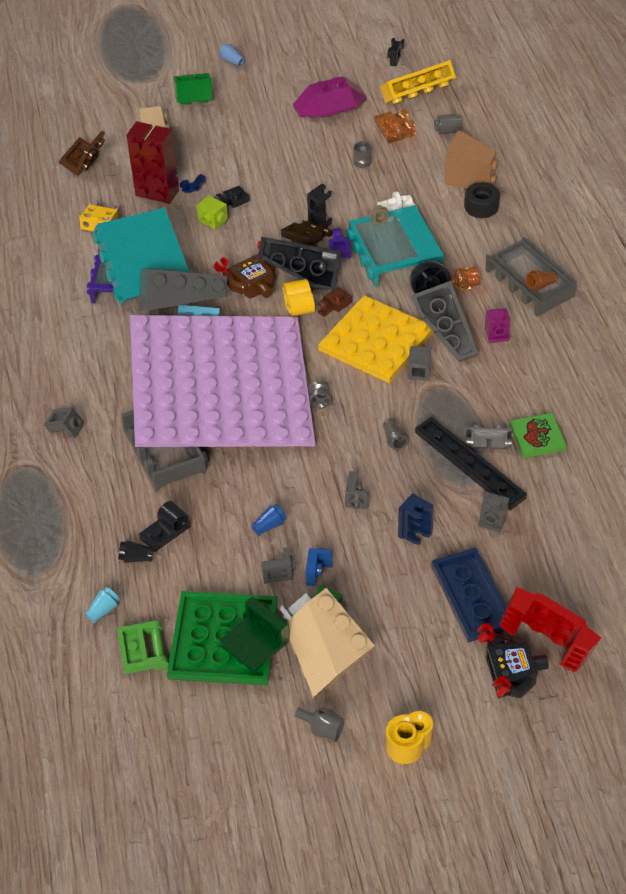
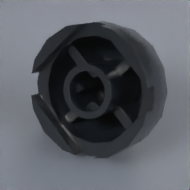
M422 261L411 271L409 278L410 287L414 294L449 282L451 275L448 269L438 261Z

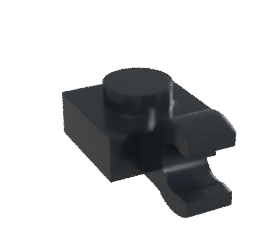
M395 38L391 39V47H389L387 57L390 58V66H397L401 57V50L404 48V39L401 42L395 41Z
M240 186L233 187L224 191L223 194L219 193L214 196L215 199L224 202L227 206L230 205L232 208L249 202V195Z

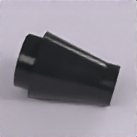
M130 540L126 542L121 541L118 560H123L124 563L152 562L154 548Z

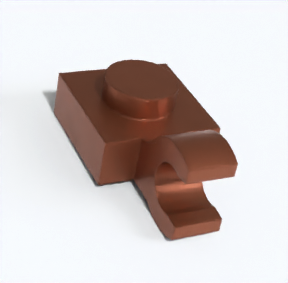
M337 287L318 302V305L322 307L318 310V313L325 317L332 310L339 312L352 303L353 296Z

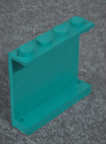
M165 208L98 223L92 232L93 241L95 244H98L100 250V260L102 263H105L107 268V279L113 284V294L115 299L119 301L120 306H124L129 299L139 297L141 269L189 272Z

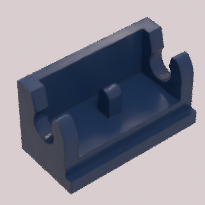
M412 493L398 508V537L400 539L404 538L416 545H420L421 540L414 537L415 534L419 533L429 538L433 532L434 505Z

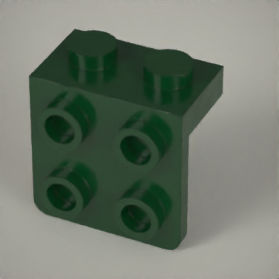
M251 597L245 602L246 618L220 640L222 648L249 670L257 671L289 642L288 623L282 616H276L264 602H259Z

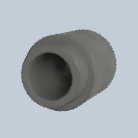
M456 114L437 116V120H434L435 131H438L439 134H447L462 130L461 116Z

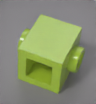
M209 195L196 205L198 221L214 229H217L228 219L227 204Z

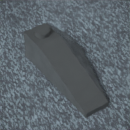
M451 281L412 295L418 315L459 362L479 355Z

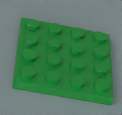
M181 591L167 670L168 680L268 686L271 658L257 671H251L222 648L220 640L246 618L245 602L253 597L259 602H264L270 611L277 615L278 596Z

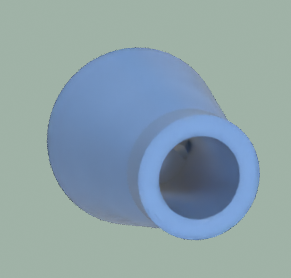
M224 44L220 48L219 55L222 60L235 64L238 67L244 64L245 58L231 44Z

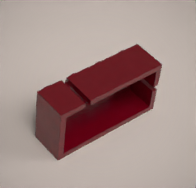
M136 121L126 134L135 196L171 204L179 192L172 129L156 125L151 131L153 128L152 124Z

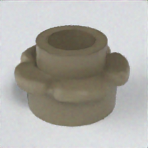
M382 205L375 206L370 212L371 221L379 225L386 223L389 218L388 209Z

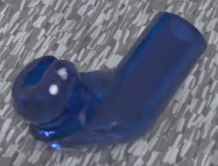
M199 174L192 183H189L188 180L181 181V191L191 193L200 190L206 181V177Z

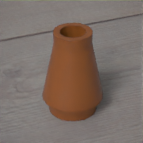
M532 270L526 275L525 282L529 289L537 291L548 285L555 284L557 275L555 272Z

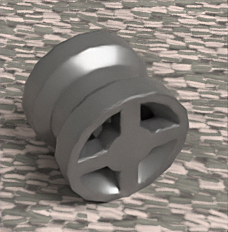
M316 381L309 386L311 406L325 408L330 405L331 391L330 385L327 382Z

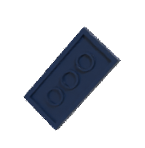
M477 548L431 561V567L467 642L478 640V636L482 633L478 632L477 629L484 623L490 624L496 634L505 631L499 625L506 605Z

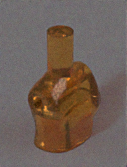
M476 266L459 268L455 271L454 277L450 279L452 285H456L460 290H471L474 286L481 285Z

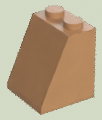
M457 130L446 152L445 184L468 188L474 183L485 182L495 186L497 181L495 171L498 167L496 151L464 132Z

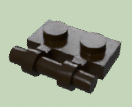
M302 220L300 224L294 222L281 229L282 237L310 246H314L323 237H331L333 231L328 229L327 226L322 224L316 225L315 222L310 220Z

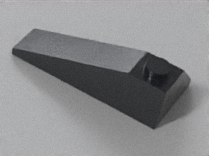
M261 237L258 257L298 280L307 279L309 285L313 288L332 291L336 286L342 251Z

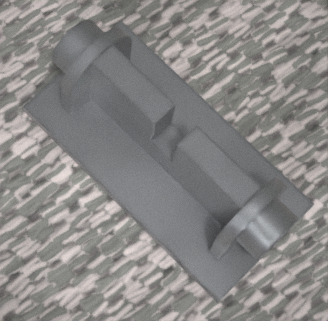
M472 425L467 427L466 436L471 437H466V445L471 446V448H487L488 440L491 441V449H507V447L512 446V438H507L511 437L512 429L503 425H497L494 428Z

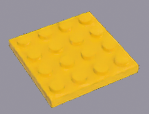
M363 295L318 344V350L390 384L408 363L410 346L422 347L434 332L424 321Z

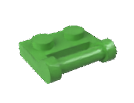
M150 621L117 628L124 674L168 668L169 662L168 657L164 653L161 636L163 628L160 621ZM144 634H150L152 637L155 657L147 658Z

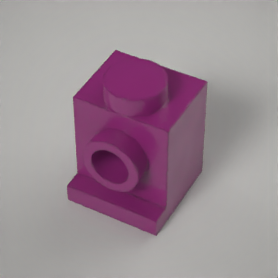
M507 308L486 310L484 329L489 343L510 341V317Z

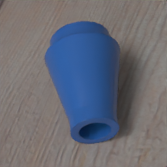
M277 504L274 506L270 505L251 524V527L260 536L264 532L283 525V521L287 518Z

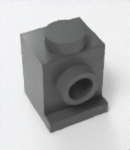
M486 492L481 505L478 526L501 533L508 515L509 498Z

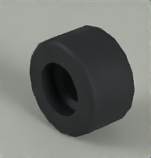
M485 182L470 185L465 191V211L475 218H489L495 215L499 208V190L494 185Z

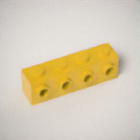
M449 60L387 81L380 86L385 103L392 101L393 104L403 101V97L408 96V99L418 96L420 91L428 93L433 91L435 86L439 85V88L445 87L450 84V80L456 78V75Z

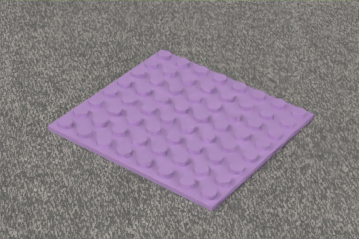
M130 315L135 447L315 446L298 317Z

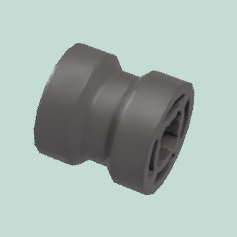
M365 141L355 143L353 146L354 165L359 168L369 167L372 163L371 144Z

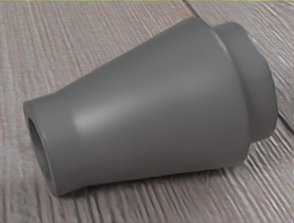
M394 419L384 421L383 428L387 444L395 450L404 448L408 443L407 432Z

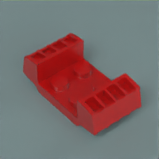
M516 587L499 625L507 633L514 636L522 622H524L533 631L540 632L550 638L556 645L567 648L568 651L559 665L574 672H577L588 660L602 638L587 626L585 619L541 593L533 594L519 587Z

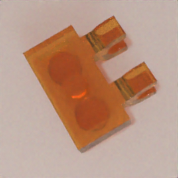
M405 109L395 114L390 111L374 116L375 123L388 144L406 138L405 135L408 137L416 135L413 129L415 127L413 120L408 121L404 118L408 116Z

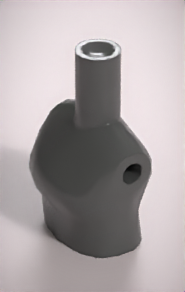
M298 707L295 713L296 718L310 724L311 731L315 736L326 737L334 742L340 737L345 719L336 715L333 710L318 708L314 713Z

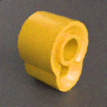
M307 279L283 283L284 301L291 317L315 312L314 299Z
M415 711L409 715L396 716L388 722L385 741L386 752L394 762L400 764L416 762L422 756L424 750L431 745L433 738V720L431 716L423 711Z

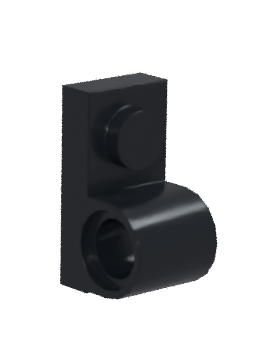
M168 501L159 508L157 512L158 520L140 532L139 535L140 539L148 547L154 548L153 551L156 552L191 527L189 516L173 501Z

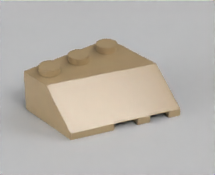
M327 588L308 601L287 621L289 642L294 654L298 658L303 677L306 678L312 699L364 659L375 646Z

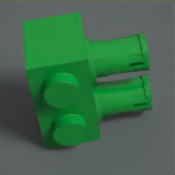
M209 73L173 76L177 103L186 105L194 101L205 103L208 100H213L212 78Z

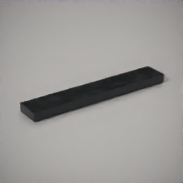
M433 417L428 418L415 427V433L485 491L509 498L508 509L510 511L527 498L526 492Z

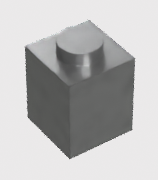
M410 346L408 379L429 381L432 347Z

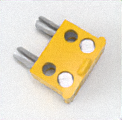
M99 201L96 205L89 204L82 215H79L80 228L94 231L98 223L119 219L118 213L121 207L119 205H115L113 209L103 207V203Z

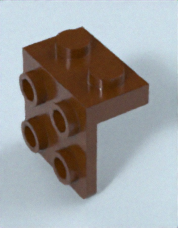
M101 131L91 144L79 137L61 157L59 164L77 176L82 170L86 171L91 164V159L95 160L100 153L98 149L105 142V139H103L105 132Z

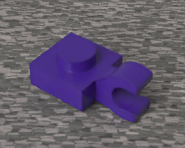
M341 228L333 229V239L328 240L329 249L342 251L341 258H350L349 239L342 238Z

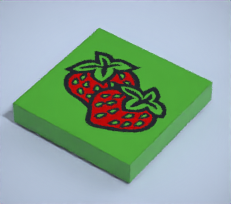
M553 413L510 420L509 426L512 429L522 458L566 450L567 445Z

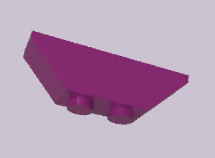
M343 76L335 77L330 80L310 84L293 103V107L299 117H325L358 108L366 101V96L358 85Z

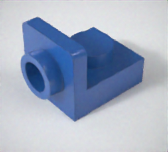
M309 548L306 565V585H316V578L321 577L322 567L332 568V550Z

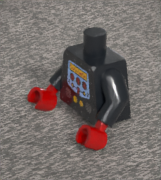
M488 623L482 624L477 629L478 632L482 633L478 636L479 642L485 643L487 641L489 643L486 647L485 658L497 698L505 696L522 698L536 685L537 671L549 668L547 656L545 654L532 656L527 643H519L496 634L493 627Z

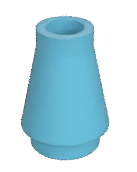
M105 587L104 590L98 592L89 609L84 614L90 621L96 623L100 618L118 606L117 603L120 601V598L110 588Z

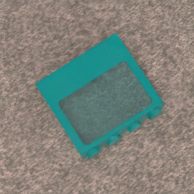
M416 205L388 211L389 218L386 223L381 225L373 223L370 216L349 221V229L346 230L347 238L349 241H352L355 254L359 255L360 264L362 267H365L367 278L372 280L375 287L379 286V274L414 266L426 260L444 263V254Z

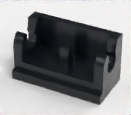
M320 184L307 193L308 220L315 222L316 225L322 224L328 227L332 224V218L326 221L325 201L331 197L332 191L330 190L324 194L326 185Z

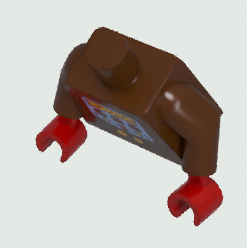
M259 240L258 243H257V249H258V250H259V247H260V240ZM258 254L229 268H226L228 260L225 257L220 259L223 266L218 261L215 262L214 269L222 272V276H227V286L231 291L244 294L248 298H254L260 294L264 298L272 295L273 280L276 278V267L260 259Z

